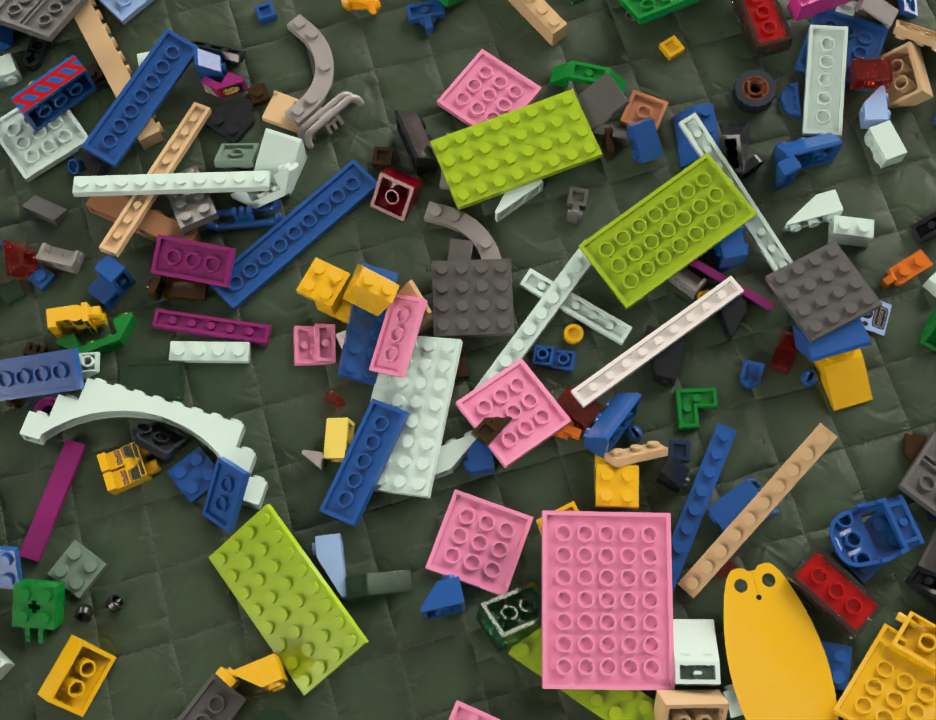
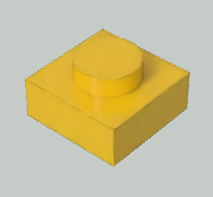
M221 666L215 674L231 688L236 689L241 682L237 679V676L233 675V669L231 667L226 669Z

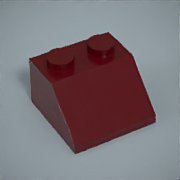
M389 166L379 174L370 207L404 222L418 199L423 181Z

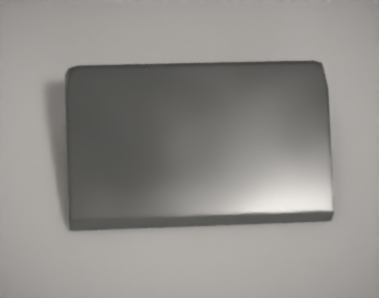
M603 123L593 131L595 139L603 142L604 129L612 127L613 143L629 146L626 127Z
M36 195L22 206L27 213L57 226L61 224L68 212V209Z
M449 239L447 261L471 260L473 241Z

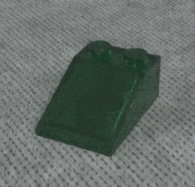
M534 582L479 605L476 620L498 652L518 644L542 627V593Z

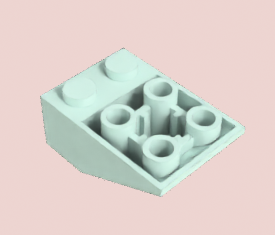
M673 619L675 686L720 685V661L714 619Z

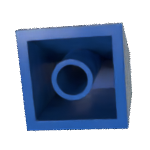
M747 478L707 507L710 519L715 524L718 523L722 528L721 534L762 489L755 478ZM776 507L762 523L779 513L778 508Z

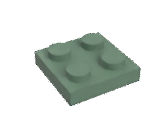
M221 143L214 159L215 168L230 169L232 167L248 169L253 167L260 150L259 143Z
M74 540L47 574L56 581L66 582L65 588L79 599H82L109 565L81 543Z

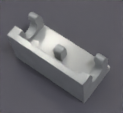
M858 0L854 8L856 12L859 9L864 10L882 22V26L887 28L891 27L899 11L885 0Z
M42 243L35 258L42 266L78 274L85 254L78 250L74 252Z
M686 267L668 280L692 299L707 284L706 278L701 279Z

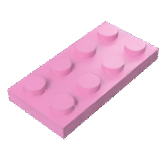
M396 294L392 304L387 308L369 367L370 371L405 379L428 300Z

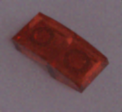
M786 330L783 331L769 365V368L785 375L789 374L798 352L793 333Z

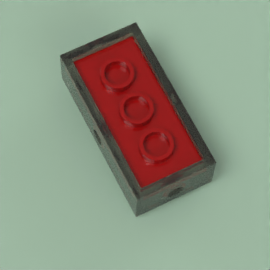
M730 0L753 59L785 52L790 49L794 37L778 0Z
M817 545L809 550L786 577L798 594L850 640L857 638L885 606Z

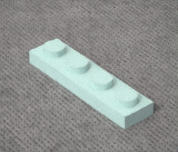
M171 341L169 361L171 363H250L251 344L250 342Z

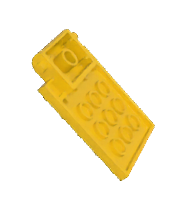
M912 611L909 612L908 616L901 612L896 616L895 619L903 623L899 631L885 623L834 707L833 713L844 720H936V625Z

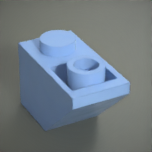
M885 85L880 86L863 103L859 111L861 129H869L872 126L890 120L891 112L887 107L889 95L885 91Z

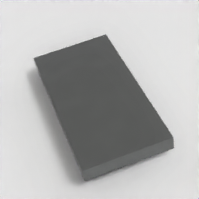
M608 72L576 96L592 132L630 103Z

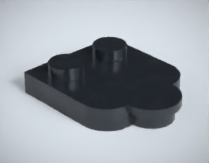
M240 98L237 101L226 100L205 123L206 127L230 143H239L255 124V118L251 112L253 109L251 100L248 98Z
M152 422L150 424L138 423L132 430L135 444L138 447L165 461L185 447L190 438L159 422Z

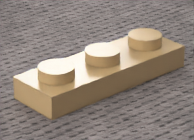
M648 441L644 445L634 444L630 448H616L612 452L604 453V461L615 467L668 456V447L661 445L658 441Z

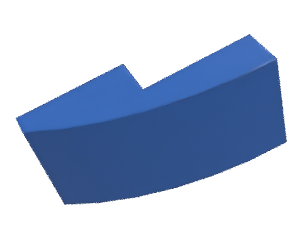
M535 345L532 364L547 369L574 373L577 353L576 351L557 350L554 346Z

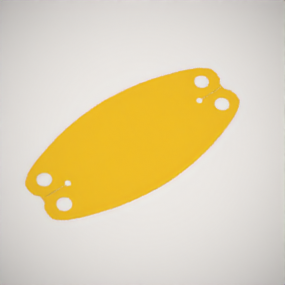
M771 563L759 564L752 572L743 568L731 570L727 577L724 591V638L733 687L745 719L839 720L838 715L833 713L837 700L825 651L812 620L788 580ZM770 573L775 577V584L772 587H767L763 584L762 577L764 574ZM738 579L745 580L748 585L747 590L743 593L738 592L734 587V583ZM761 595L762 599L757 600L756 596Z

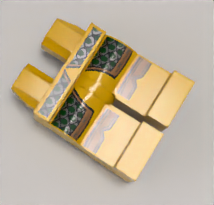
M82 302L81 306L70 305L46 309L47 327L57 339H60L65 334L77 332L83 334L90 332L92 334L98 333V327L108 326L107 315L102 313L100 305L90 307L87 302Z
M135 442L115 451L97 455L101 471L104 473L103 477L107 490L113 495L124 492L145 481L152 480V475L161 471L158 460L154 459L147 462L146 456L152 453L138 447Z

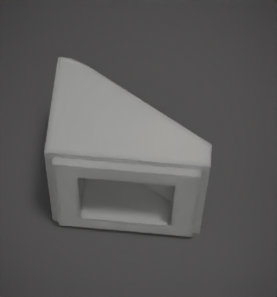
M302 450L305 458L321 471H324L325 459L322 452Z

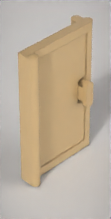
M274 90L262 120L298 133L301 125L298 127L285 116V111L299 99Z

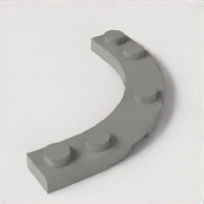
M301 14L287 24V29L298 37L310 50L315 61V75L311 86L304 96L285 111V116L298 127L314 115L324 104L334 80V61L329 44L321 32Z
M429 201L424 216L425 222L450 228L473 241V247L476 249L480 259H502L494 239L476 219L458 209Z

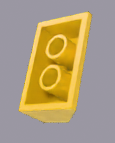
M71 635L39 690L38 695L49 703L83 717L117 657L81 638Z

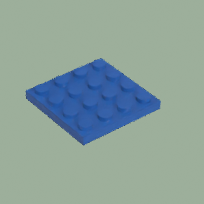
M832 9L813 15L810 25L848 27L845 86L867 92L889 28L839 13ZM808 32L794 67L795 70L806 73Z

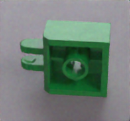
M23 579L14 584L12 627L25 628L26 642L31 643L34 640L35 629H38V641L44 644L47 641L48 630H55L62 625L64 620L66 582Z

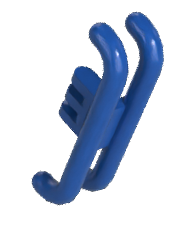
M280 199L274 200L273 204L263 205L257 209L250 205L247 207L241 206L239 208L232 207L231 209L216 210L219 217L233 216L235 222L216 224L211 221L205 224V226L212 231H229L276 225L283 217L280 212L275 213L273 218L255 220V214L276 211L281 207L282 202Z

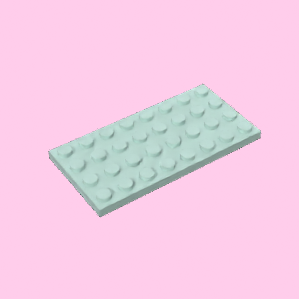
M417 336L405 379L378 373L371 400L373 398L407 411L410 415L374 491L430 498L463 344L461 339Z

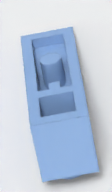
M337 533L315 536V543H312L313 555H317V559L344 600H348L342 535Z

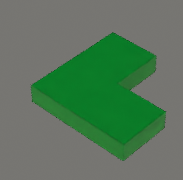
M716 387L675 389L678 430L699 429L698 410L718 408Z

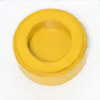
M570 324L565 328L563 336L567 343L576 345L582 341L584 331L580 325Z

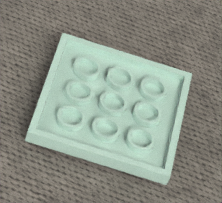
M17 108L0 118V144L27 183L78 152L88 138L87 133L70 110H67L37 132H35Z

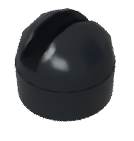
M112 594L105 602V607L109 609L110 613H117L125 606L123 598L118 594Z
M88 604L79 605L75 611L74 618L79 622L91 621L93 615L92 607Z

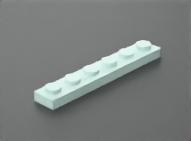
M530 268L521 281L520 287L542 298L554 281ZM573 292L559 309L621 346L632 330L630 325Z

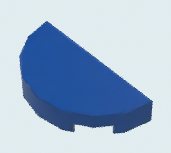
M798 82L789 84L782 91L779 102L781 109L793 118H801L802 116Z

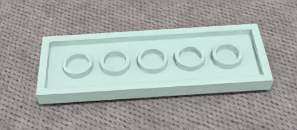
M809 26L802 135L814 136L818 133H832L838 138L842 136L848 27Z

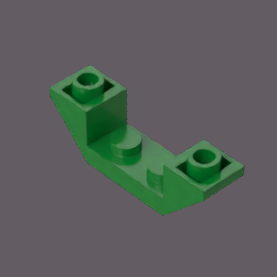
M570 61L553 67L549 85L568 88L569 81L591 85L608 72L624 94L626 81L611 68Z
M132 312L122 313L113 319L117 331L116 334H107L102 339L88 341L83 346L75 333L65 334L60 339L55 340V342L62 350L78 348L79 353L100 352L101 356L125 347L138 321Z

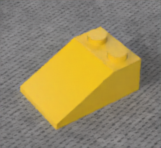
M860 348L814 361L834 412L873 400Z

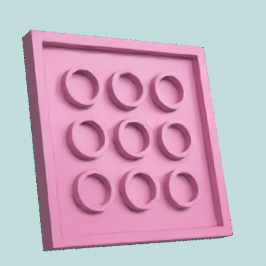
M481 49L437 100V105L470 127L530 105L542 92V87L484 49Z
M522 358L456 401V406L474 429L484 418H506V416L512 418L507 427L488 446L504 468L516 462L568 426L572 421Z
M455 489L425 568L444 576L454 574V577L459 576L460 582L506 598L534 517Z

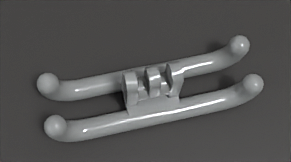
M349 91L339 93L301 125L297 138L302 139L304 146L306 145L308 149H313L312 136L322 127L328 135H332L333 131L330 127L335 131L339 129L335 123L336 121L340 126L344 124L338 113L350 103H356L359 107H362L364 105L363 99Z

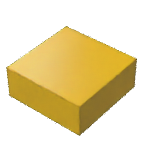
M675 35L659 44V49L669 61L685 52V47Z

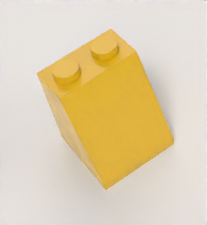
M358 264L342 299L379 316L392 304L399 285Z

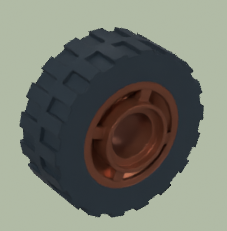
M751 69L740 74L733 88L732 96L734 103L737 104L740 110L742 109L746 113L754 114L767 110L774 100L777 89L773 77L759 69Z

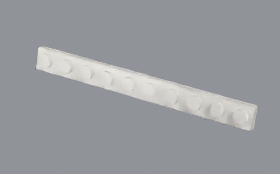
M732 276L728 277L571 390V394L584 409L743 294L744 290Z

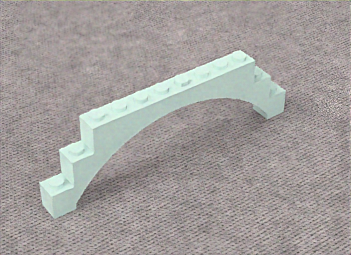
M87 378L84 385L85 389L82 390L79 399L70 394H66V396L59 394L50 415L42 411H37L36 413L29 411L19 433L24 440L44 445L46 440L58 433L94 420L134 417L160 421L194 436L218 457H225L250 473L242 505L260 510L268 490L267 481L263 477L257 475L251 477L257 457L251 448H240L246 431L244 424L240 420L234 418L230 420L224 419L222 415L217 413H204L202 409L197 407L187 408L177 401L167 402L164 398L157 395L150 397L140 390H127L126 387L120 384H114L113 386L100 378H95V380Z

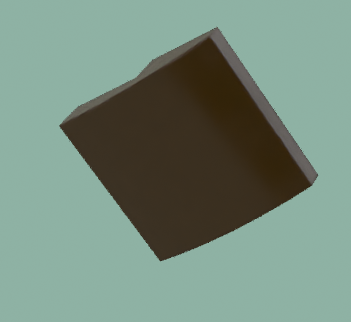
M168 277L165 298L168 300L186 299L189 302L206 301L209 284Z

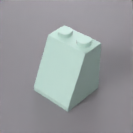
M266 128L254 171L270 170V190L278 185L273 176L280 171L278 167L288 162L290 165L296 162L299 164L297 182L308 158L302 139Z

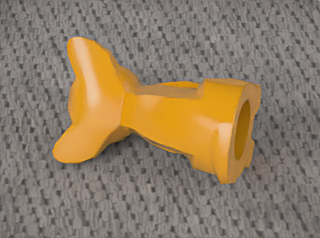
M341 0L342 6L347 11H351V9L361 11L367 9L372 15H375L381 7L379 0Z

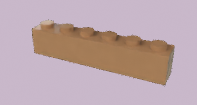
M126 195L92 196L85 205L91 213L115 223L130 198ZM149 209L135 233L157 242L158 234L198 242L201 240L197 228L183 234L175 217L169 218L157 209H154V211Z

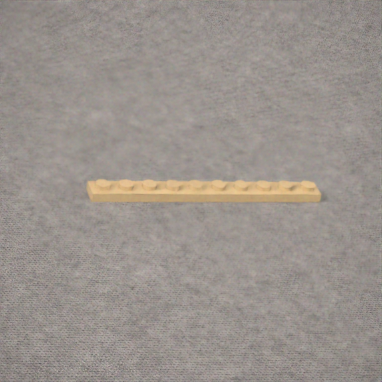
M196 102L192 104L147 174H171L174 172L211 115L212 110L210 107ZM159 194L133 195L100 244V251L118 258Z
M820 423L677 584L694 599L838 437Z

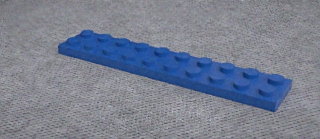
M353 159L234 260L229 288L215 285L210 286L236 311L375 191L377 181Z

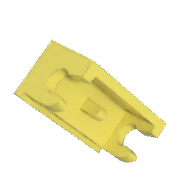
M327 418L324 459L331 460V462L343 461L354 438L355 423L349 418Z

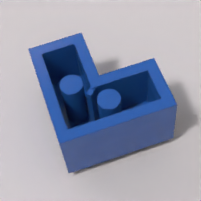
M107 254L105 258L99 260L94 268L100 277L90 284L87 292L94 300L110 311L136 282L123 265Z

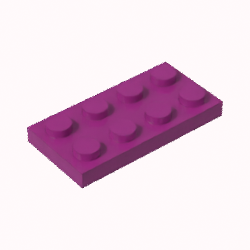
M158 234L150 273L229 288L236 249Z

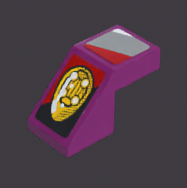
M230 72L226 74L221 83L208 77H204L201 81L205 92L220 99L245 92L248 88L244 78Z

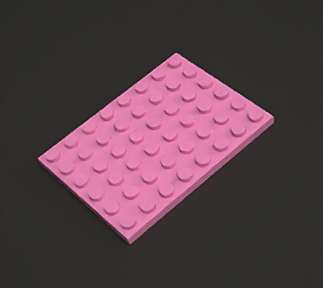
M542 511V689L675 690L671 513Z

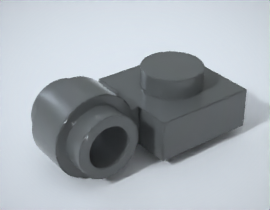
M570 186L566 206L572 207V209H568L566 220L570 221L569 223H581L583 211H580V209H586L589 189Z

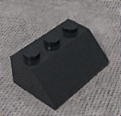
M394 111L397 131L417 176L439 169L438 161L430 145L432 138L430 134L427 135L425 132L426 125L423 118L419 119L416 112Z

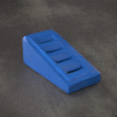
M794 155L777 164L774 182L775 191L791 184L802 166Z

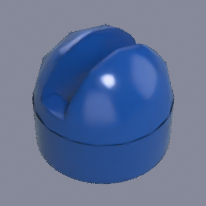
M74 158L68 161L67 166L70 173L78 174L83 172L85 164L81 159Z
M812 369L805 370L801 375V382L805 386L811 387L818 381V374ZM810 374H812L813 377L811 381H808L807 378Z
M631 426L627 429L626 439L630 443H638L641 440L643 434L639 427ZM631 430H634L639 437L636 438Z

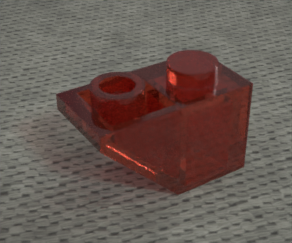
M9 239L3 240L8 276L25 279L38 270L35 258L36 252L22 242Z

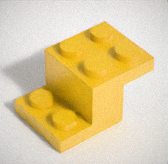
M315 257L296 291L298 294L315 301L319 311L346 324L348 323L352 303L342 298L352 278L351 274Z
M594 453L595 507L638 509L639 466L633 463L615 467Z

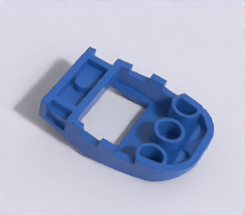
M898 495L896 499L886 500V498H881L876 501L859 503L850 510L838 514L832 520L829 527V537L836 554L843 563L853 568L891 561L914 547L925 543L903 495ZM883 508L900 544V548L878 555L861 516Z

